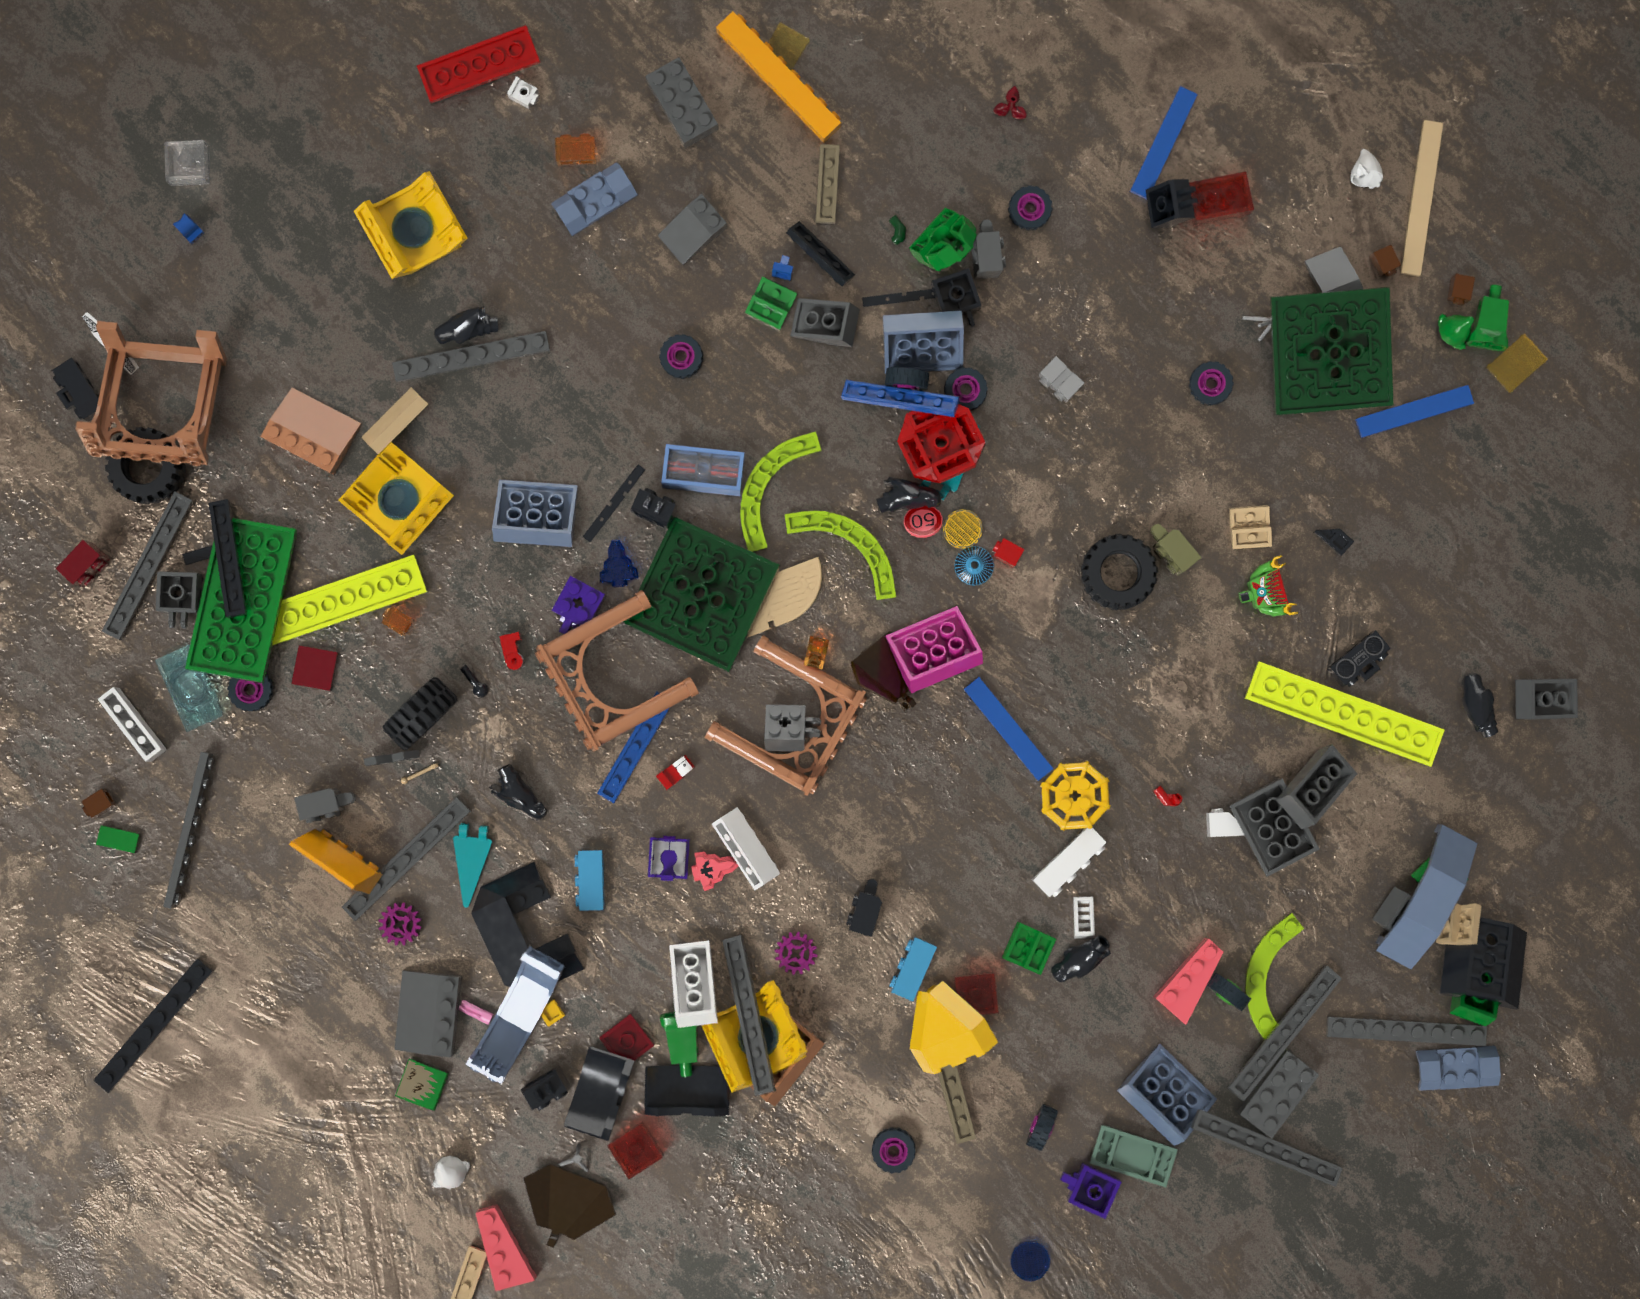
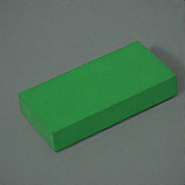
M100 825L96 845L136 853L141 834Z

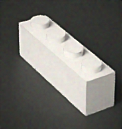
M112 687L98 698V701L145 762H152L167 750L120 688Z
M738 807L712 823V826L754 890L780 874L776 864L771 860L765 847L760 843L754 830L751 829Z
M1084 828L1031 880L1048 897L1052 895L1054 897L1063 890L1061 886L1066 881L1070 883L1077 876L1075 872L1078 869H1085L1091 863L1089 859L1094 854L1098 856L1105 849L1103 845L1106 841L1093 828L1090 830L1089 828Z

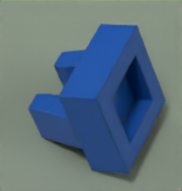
M782 255L780 263L774 262L772 277L791 281L793 266H789L790 257Z

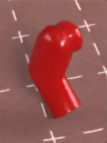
M1162 786L1153 790L1164 806L1176 807L1183 800L1182 796L1178 793L1167 794Z

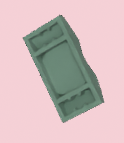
M1101 1125L1090 1164L1166 1188L1178 1149L1123 1130Z

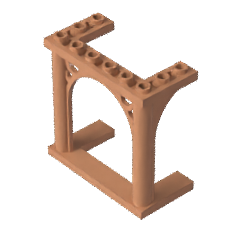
M97 321L96 329L108 353L98 404L91 423L77 421L76 431L88 454L94 457L110 456L114 459L130 458L135 461L145 459L156 463L167 461L173 464L189 463L193 466L208 465L209 457L206 447L221 366H226L227 361L217 332L197 330L195 337L200 348L125 341L118 323ZM126 357L203 364L194 413L183 429L178 430L177 433L169 437L151 440L134 436L121 425L117 416L116 406ZM111 424H116V428H112ZM123 433L122 439L118 442L110 441L114 434ZM176 440H178L180 447L176 445ZM166 443H171L172 446H164V445H165Z

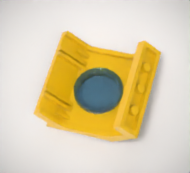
M430 171L424 172L411 185L373 204L370 200L364 201L354 210L355 215L392 279L412 274L461 248V244L468 239Z
M390 442L338 501L372 528L393 549L403 555L454 495L395 444Z
M774 980L767 982L756 993V999L772 1074L774 1075L804 1059L807 1050L805 1042L798 1033L797 1025L789 1014V1008L781 997V991L776 986ZM734 1005L727 1010L717 1013L718 1023L701 1025L731 1092L753 1085L737 1008Z

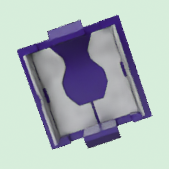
M676 836L650 837L648 877H660L663 881H673V878L688 879L690 839H676Z

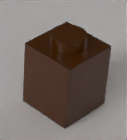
M1392 245L1386 246L1370 255V259L1379 277L1384 275L1390 277L1396 274L1397 269L1401 266Z
M1461 274L1453 275L1450 281L1447 300L1453 301L1452 303L1455 305L1468 303L1472 298L1475 277Z
M100 789L81 801L84 805L82 807L84 813L88 817L91 816V818H98L117 806L107 789Z

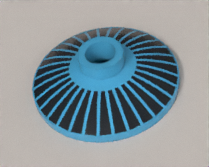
M972 546L963 549L957 555L954 565L955 572L962 582L968 585H980L991 577L994 562L987 550L978 546ZM977 562L978 568L973 569L971 563Z

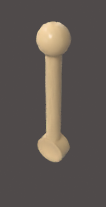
M438 763L408 777H402L401 783L407 784L409 780L439 767Z

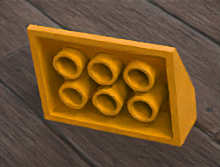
M313 829L290 842V846L351 889L370 894L383 875L378 871L379 867L372 862L367 864L362 860L364 856L355 850L353 853L347 850V844L339 839L337 842L331 838L332 834L325 829L321 831Z

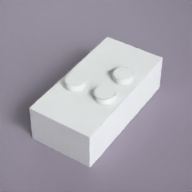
M709 941L669 945L675 1018L678 1028L718 1023L712 954Z

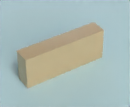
M410 388L361 438L379 454L428 403L415 390Z

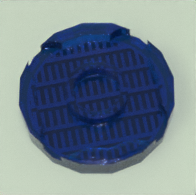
M1027 1240L1019 1243L1013 1249L1010 1264L1013 1272L1022 1280L1036 1281L1041 1279L1048 1271L1050 1257L1042 1244Z

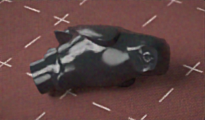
M485 306L470 308L452 316L447 322L434 330V336L439 344L450 341L461 344L477 336L498 332V318L490 317L489 314H486Z
M889 477L887 480H884V483L893 489L889 492H884L882 497L876 499L881 513H885L887 511L894 512L900 509H916L924 506L928 508L938 507L941 505L942 495L939 490L920 483Z
M1469 673L1462 681L1464 691L1462 703L1470 721L1474 724L1476 732L1481 731L1484 738L1491 737L1498 733L1493 693L1490 689H1486L1483 686L1482 678L1479 674Z
M512 764L505 765L497 770L500 776L498 782L501 786L497 784L491 785L489 787L491 794L503 804L536 821L543 819L548 810L542 802L537 800L532 789L522 780L519 772L514 770Z
M1099 935L1096 938H1092L1089 942L1087 941L1084 944L1067 949L1064 952L1063 961L1051 968L1053 978L1057 982H1065L1074 977L1079 979L1089 974L1105 957L1111 954L1108 940L1104 936Z

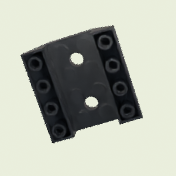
M1480 917L1477 944H1445L1439 994L1457 998L1462 995L1496 1001L1498 1006L1518 1010L1527 932L1511 923ZM1487 935L1495 938V945L1487 943ZM1485 973L1491 977L1489 984L1483 982L1482 974Z

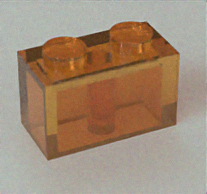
M564 134L560 135V138H555L557 165L597 164L596 140L591 134H580L579 137Z

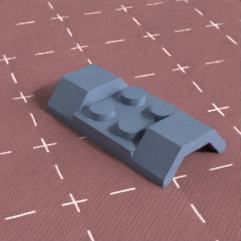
M616 162L569 190L551 204L571 236H574L635 198L638 194L621 166Z
M1495 1045L1416 1050L1420 1073L1419 1091L1499 1086L1501 1078L1500 1059Z

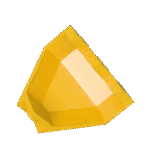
M944 981L938 985L931 986L927 992L918 991L910 1050L923 1072L937 1074L942 1072V1067L950 1064L952 1067L967 1062V1057L975 1054L977 1057L985 1055L998 1043L985 1018Z

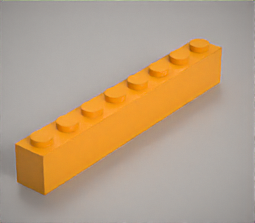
M732 11L716 26V32L817 137L825 143L841 128V118L834 111L830 112L827 109V103L821 97L817 98L813 94L814 90L807 83L804 85L799 80L801 78L794 69L790 70L786 66L787 62L780 55L777 57L772 52L774 50L768 42L763 43L759 38V33L754 28L750 29L746 25L747 22L740 14L736 15Z

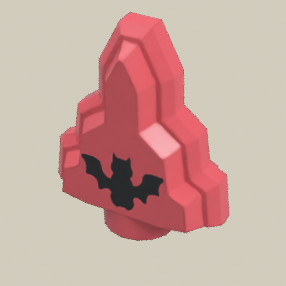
M705 851L694 853L696 865L691 866L694 880H700L704 891L714 888L715 883L722 881L725 874L732 873L739 867L733 857L725 856L720 858L716 854L707 855Z

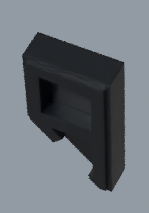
M1340 528L1315 530L1313 532L1340 557L1355 542Z

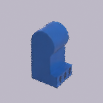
M185 213L179 221L173 223L191 244L204 234V231Z

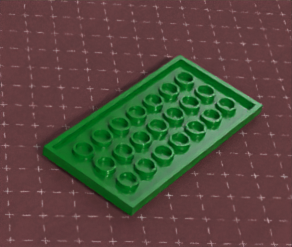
M232 518L247 615L227 618L225 615L215 543L213 542L185 669L264 683L297 530Z

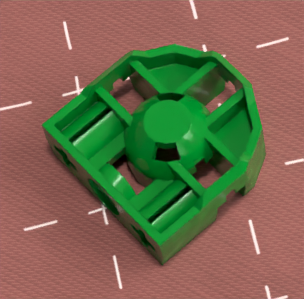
M944 208L913 242L909 249L918 262L936 271H941V269L947 268L955 262H961L973 249L977 229L964 215H959L955 211Z

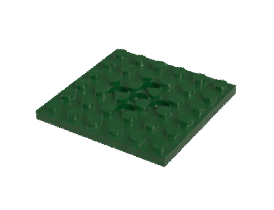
M1390 287L1270 297L1276 415L1394 405ZM1332 328H1337V335L1331 338L1329 331ZM1357 346L1358 352L1351 356V347ZM1337 347L1338 354L1335 357H1331V349ZM1317 349L1319 352L1318 356L1315 359H1311V351ZM1334 367H1338L1339 373L1337 376L1332 377L1331 370Z
M674 516L639 591L642 590L645 593L651 608L632 616L623 623L730 673L778 573L780 565ZM710 570L713 571L712 579L705 580V573ZM686 580L687 587L680 590L678 588L679 582ZM703 588L705 595L697 598L696 591ZM719 596L722 597V604L714 606V599ZM691 606L696 607V613L693 616H689L687 613Z

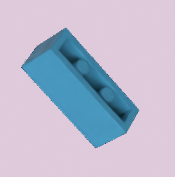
M603 850L578 851V855H575V867H578L579 875H575V886L579 887V894L576 895V906H579V911L604 910Z
M915 936L913 940L909 939L905 948L908 951L905 958L901 957L897 966L900 971L897 977H892L889 987H892V993L912 1002L914 1001L937 946Z

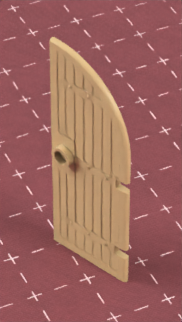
M819 557L777 573L747 638L769 630L768 622L774 621L776 627L800 617L811 607L819 593L822 581V568ZM720 596L716 597L713 601L714 606L721 605L723 598Z

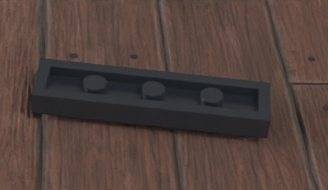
M800 221L788 229L786 234L839 285L843 287L855 276Z

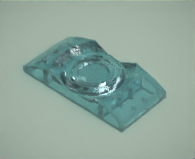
M190 644L155 660L186 732L224 716L217 695L206 673L185 669Z

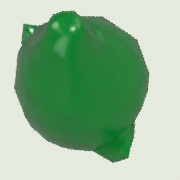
M1441 314L1438 321L1441 338L1453 348L1466 349L1465 341L1470 336L1474 318L1457 314L1447 317L1445 314Z

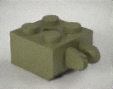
M1155 524L1150 528L1151 535L1157 541L1153 545L1155 548L1154 552L1160 559L1164 558L1168 563L1166 566L1172 574L1176 573L1179 576L1202 558L1179 530H1172L1168 533L1161 524Z

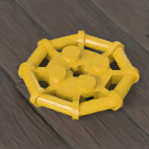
M1089 761L1068 764L1059 763L1051 775L1044 782H1041V812L1054 821L1062 831L1089 828L1090 830L1106 810H1110L1108 787L1110 781L1108 777L1105 778L1090 765ZM1082 770L1080 776L1068 777L1066 772ZM1087 772L1098 782L1091 784L1085 778ZM1063 774L1064 780L1060 781L1057 787L1051 786ZM1101 787V801H1097L1096 789ZM1050 791L1055 792L1056 803L1050 805ZM1075 791H1077L1078 794H1081V797H1078L1077 801H1074L1073 798H1070V796ZM1098 806L1099 808L1088 818L1087 813L1091 807ZM1057 808L1062 810L1066 814L1064 820L1053 810ZM1083 816L1084 820L1070 821V818Z

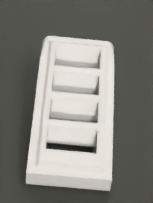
M1073 897L1074 938L1092 939L1095 937L1093 897ZM1078 904H1089V907H1078ZM1078 912H1089V915H1078ZM1078 920H1090V923H1078ZM1079 928H1090V931L1079 932Z

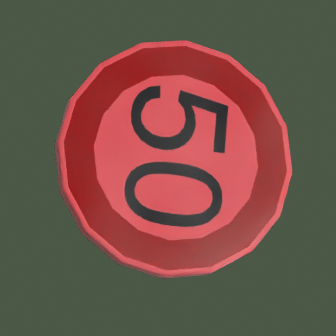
M924 506L910 509L904 516L906 531L918 538H927L935 535L941 529L943 517L935 507L928 508Z

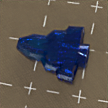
M615 539L611 541L608 548V559L604 561V568L600 572V582H612V587L628 586V581L639 579L638 570L633 567L632 560L626 556L625 548L620 540Z

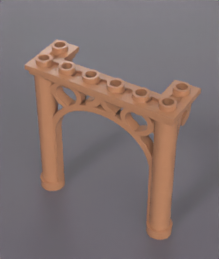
M642 590L635 593V596L549 643L540 644L536 647L535 655L539 663L544 662L545 666L547 665L548 668L545 671L550 680L554 678L557 683L555 689L560 697L564 696L567 701L564 705L568 713L574 714L576 718L574 723L578 731L584 732L585 739H583V743L587 750L591 749L593 752L598 750L599 746L684 699L699 694L693 680L687 677L682 682L634 708L616 709L602 703L588 688L582 670V660L587 645L599 634L651 608L650 602ZM583 642L578 656L572 652H566ZM559 656L557 663H555L553 658ZM565 656H570L577 661L576 669L572 673L565 672L561 666V660ZM578 674V678L575 679L576 687L571 692L563 676L573 677ZM581 686H582L584 692H579ZM582 697L587 702L591 700L593 703L589 704L583 713L575 698ZM592 707H599L604 710V719L599 724L594 723L589 716V710ZM609 712L622 715L606 724ZM591 726L594 727V728H599V729L593 731L592 728H591Z
M762 635L753 652L807 681L817 692L821 703V725L817 729L822 731L824 737L811 738L805 744V750L773 754L713 721L705 738L726 747L805 792L804 795L808 796L809 793L814 794L819 785L816 783V780L819 776L823 777L827 771L828 766L825 764L828 759L833 760L838 749L835 747L838 741L841 743L844 741L848 733L845 731L847 725L850 724L852 726L858 716L854 714L858 707L862 709L867 700V697L864 696L866 691H857L769 641V638ZM820 688L831 693L837 698H832L825 702L824 695ZM844 701L850 704L847 710ZM833 702H838L842 706V712L836 719L828 717L826 707ZM825 718L831 723L841 721L832 737L827 733L828 724H824ZM819 743H828L818 760L816 751L809 747L812 744L816 746ZM804 752H811L814 756L812 765L807 769L801 768L799 765V755ZM795 757V766L797 769L791 767L790 765L782 762L779 759H789ZM812 771L810 777L804 774Z

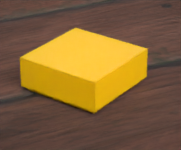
M555 999L546 1005L541 1014L548 1027L565 1016Z

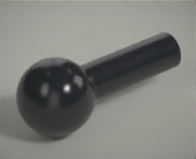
M466 664L462 666L460 670L473 686V694L478 698L485 697L488 694V686L485 683L479 682Z

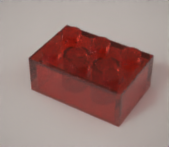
M1246 171L1189 182L1190 186L1196 187V191L1191 193V197L1198 199V204L1193 205L1195 218L1192 219L1193 226L1250 215L1254 210Z

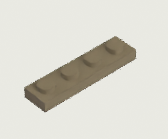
M820 144L816 223L835 224L840 145Z
M950 1064L942 1067V1072H939L938 1076L956 1143L959 1144L976 1139L957 1066L952 1067Z

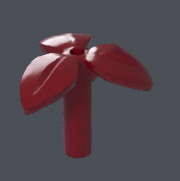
M1013 86L1006 94L1008 105L999 103L993 109V112L999 116H1006L1009 110H1011L1012 117L1015 119L1027 117L1026 110L1022 106H1015L1020 100V94L1016 86Z

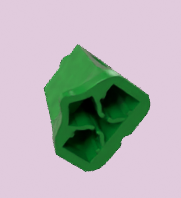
M1490 285L1489 297L1483 296L1479 300L1473 330L1466 341V345L1494 351H1505L1508 348L1506 330L1509 300L1500 299L1502 286Z
M675 1011L663 1013L660 1016V1022L666 1032L671 1064H680L682 1077L692 1076V1063L697 1062L699 1058L698 1025L678 1028Z

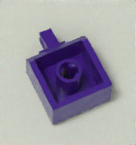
M570 576L551 610L561 616L560 621L563 624L559 632L565 634L570 631L571 627L576 628L577 625L580 626L595 618L607 596ZM582 598L584 605L576 608L575 601Z
M1082 1163L1079 1172H1074L1073 1176L1063 1172L1060 1177L1061 1181L1069 1184L1067 1188L1070 1190L1067 1197L1069 1203L1106 1219L1122 1183L1118 1178L1085 1163ZM1096 1186L1098 1192H1094L1091 1195L1090 1189H1094V1187Z

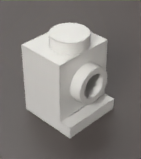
M518 77L514 79L507 92L509 99L528 109L535 105L539 99L538 89ZM522 90H527L526 95H521Z

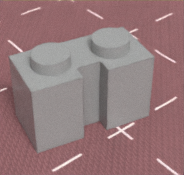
M1057 356L1038 375L1041 378L1039 381L1046 388L1051 387L1055 391L1053 393L1055 397L1060 401L1064 400L1066 403L1084 385V382L1074 372L1072 373Z

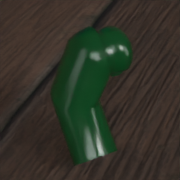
M894 215L889 219V223L895 229L891 240L895 245H899L906 238V227Z

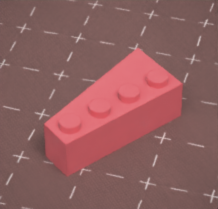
M1205 937L1153 997L1186 1025L1223 951Z
M498 1204L478 1209L475 1214L495 1290L499 1291L535 1281L537 1275L532 1270L526 1255L520 1248L519 1242L513 1235Z

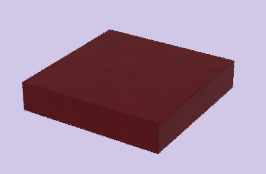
M299 645L291 684L332 691L339 653Z
M629 1014L599 1037L610 1053L634 1061L655 1045L632 1014Z

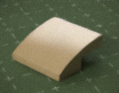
M1268 505L1229 508L1232 549L1272 546Z
M1456 903L1441 934L1436 939V943L1447 945L1477 944L1481 905L1476 903L1459 905Z

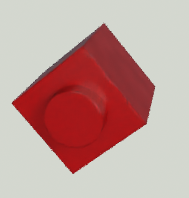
M1003 538L1001 542H996L992 551L995 552L994 558L1014 568L1024 549Z

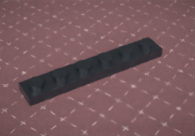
M225 499L209 502L225 615L227 618L247 615L230 501Z

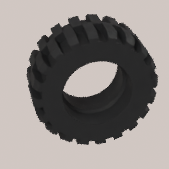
M136 427L134 431L131 429L127 430L134 436L143 439L155 440L169 437L165 433L149 427L147 429ZM122 435L116 438L117 442L122 439ZM166 443L164 446H172V445H171V443ZM110 456L105 458L108 460V465H105V471L109 473L107 478L113 484L114 490L119 492L121 496L142 504L160 503L161 499L167 500L170 498V493L177 492L179 489L177 487L179 482L183 483L184 477H182V473L186 472V466L183 463L173 464L162 461V469L158 477L150 483L140 484L134 481L130 475V458L114 459Z
M1115 534L1104 537L1088 550L1081 566V581L1085 586V592L1092 597L1091 599L1094 602L1099 603L1101 607L1111 608V610H1126L1140 604L1152 593L1158 579L1156 578L1158 567L1155 563L1157 560L1155 555L1153 556L1150 552V547H1146L1143 544L1144 541L1139 538L1135 539L1132 535ZM1124 554L1135 562L1138 574L1135 583L1130 588L1122 591L1113 590L1103 582L1101 567L1105 559L1111 555Z
M433 677L385 722L383 731L402 750H408L458 701L457 696L439 678Z

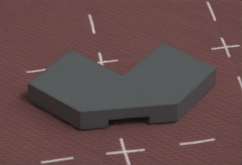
M419 750L374 756L365 758L364 764L372 766L419 758L420 753Z

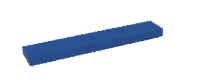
M1182 86L1179 87L1130 190L1131 193L1147 200L1145 190L1155 185L1198 94Z
M846 380L841 395L842 400L955 417L960 401L957 396Z
M1469 385L1360 417L1355 419L1360 437L1363 438L1474 404Z
M980 677L963 689L1037 781L1053 770V767Z
M670 708L635 727L597 794L612 803L616 802Z

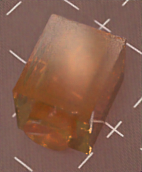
M393 606L390 609L387 608L381 617L383 618L381 623L402 636H405L414 622L413 618Z
M810 636L804 660L805 666L823 669L829 640Z

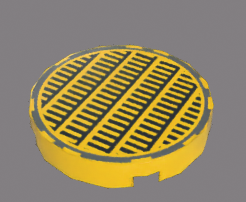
M961 509L954 511L948 515L944 522V537L955 548L965 549L972 547L981 537V520L970 510Z

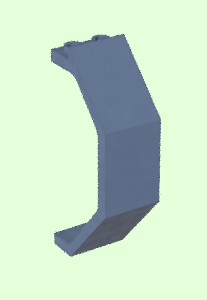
M1437 824L1434 830L1438 834L1428 867L1404 913L1385 937L1379 936L1376 941L1379 944L1377 952L1409 969L1416 965L1441 934L1466 886L1477 847L1476 842L1442 824Z
M530 946L521 958L522 963L499 1010L466 1063L473 1071L480 1072L491 1081L500 1084L503 1083L531 1035L564 969V965Z

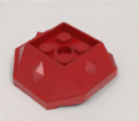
M960 404L958 405L955 417L918 411L906 413L897 440L913 476L939 484L975 468L986 445L969 408ZM940 441L947 443L944 447L937 446V443Z

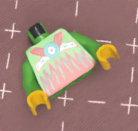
M1282 555L1260 565L1250 575V581L1247 582L1248 590L1239 592L1241 604L1252 601L1254 609H1259L1261 613L1273 617L1298 614V612L1291 611V607L1297 604L1288 603L1279 568L1286 565V563L1278 564L1277 560L1283 557Z

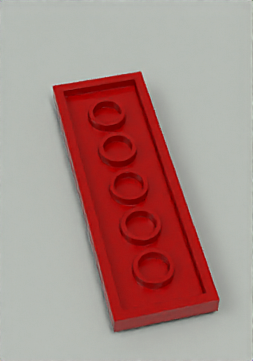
M525 25L417 65V68L432 104L540 63L528 28Z

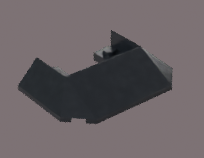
M535 862L480 887L471 912L504 985L511 987L521 966V958L530 946L516 914L551 898ZM568 933L535 949L564 965L558 982L585 969Z

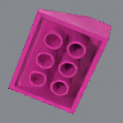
M957 606L886 635L887 642L902 677L911 693L983 664L982 650Z

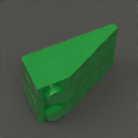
M1482 974L1483 982L1489 984L1491 977L1488 974ZM1462 995L1459 998L1452 997L1450 1014L1483 1026H1488L1497 1019L1499 1006L1496 1001Z

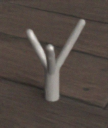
M1242 317L1243 320L1264 321L1259 323L1258 327L1268 325L1258 338V341H1262L1271 329L1270 317Z
M577 1144L575 1156L572 1159L557 1164L558 1167L574 1162L578 1163L586 1172L589 1171L579 1156L580 1144Z

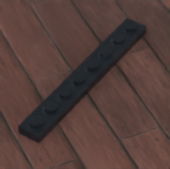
M197 958L93 1081L107 1093H110L214 970L200 958Z

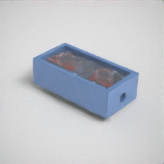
M666 444L661 481L662 488L741 496L745 454L744 452Z

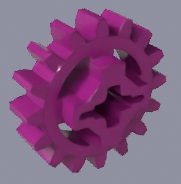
M394 903V908L387 906L388 913L384 911L381 913L384 919L378 920V922L383 923L379 930H384L382 937H389L388 943L395 940L396 946L399 945L400 941L403 945H407V939L413 942L412 936L420 935L416 930L422 929V926L418 925L422 918L416 917L419 911L413 912V905L406 908V903H402L401 907H399L398 903ZM397 911H404L408 914L406 916H402L399 913H397ZM389 917H390V919H391V926H390V927H388V919H389ZM397 920L404 921L403 928L396 926L398 924ZM413 920V928L411 931L409 926L410 922ZM393 933H401L404 937H396Z
M797 931L796 936L789 932V938L783 935L782 939L784 942H777L780 949H775V952L779 953L775 960H781L779 967L785 966L786 973L791 969L792 975H795L796 970L803 974L804 968L809 971L810 967L808 965L815 964L812 957H817V954L813 953V950L817 949V947L811 946L813 939L806 940L807 934L800 937L799 931ZM792 940H800L803 943L796 945L793 944ZM784 946L788 949V955L783 958ZM793 948L795 950L801 949L799 958L796 956L791 957ZM809 948V958L806 961L804 951ZM794 961L798 962L801 966H791L789 963Z

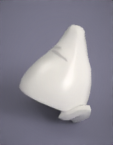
M1362 149L1359 159L1351 170V182L1356 186L1369 187V189L1380 187L1383 179L1382 168L1373 154L1366 149Z
M454 1156L442 1157L435 1164V1180L432 1186L448 1189L458 1187L464 1181L466 1173L470 1168L469 1162L461 1161Z

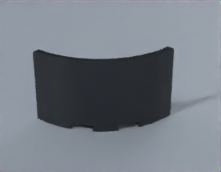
M590 1046L564 1122V1127L609 1141L625 1094V1088L631 1075L634 1060Z
M680 1065L647 1066L645 1068L644 1115L669 1116L688 1113L697 1116H728L729 1085L720 1066L692 1065L693 1075L688 1077L681 1076Z

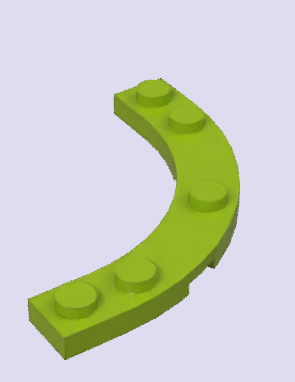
M816 432L798 436L779 444L757 463L749 475L742 493L740 510L741 526L749 551L756 552L768 548L760 519L761 500L767 484L775 473L787 463L821 451Z
M803 511L785 514L787 534L823 531L838 535L852 543L865 557L871 569L876 600L896 598L889 560L875 537L863 526L845 516L826 511Z
M1292 913L1274 925L1261 938L1247 966L1245 994L1251 998L1247 1005L1250 1017L1264 1040L1278 1024L1270 1011L1266 997V979L1269 967L1277 952L1304 929Z

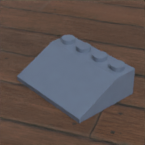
M962 311L883 315L885 374L886 369L890 367L912 368L925 372L963 368L964 326Z
M499 480L492 525L493 541L572 547L578 486Z
M1161 1044L1155 1047L1117 1089L1174 1146L1185 1141L1194 1130L1191 1128L1197 1109L1208 1112L1217 1100Z

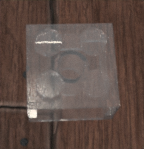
M204 140L164 142L167 183L171 186L210 184L209 145Z

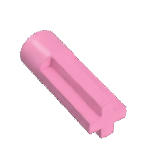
M465 1000L462 1001L458 1009L487 1025L490 1024L494 1014Z

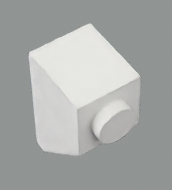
M1223 808L1211 809V813H1206L1207 837L1244 835L1236 818L1229 812H1223Z

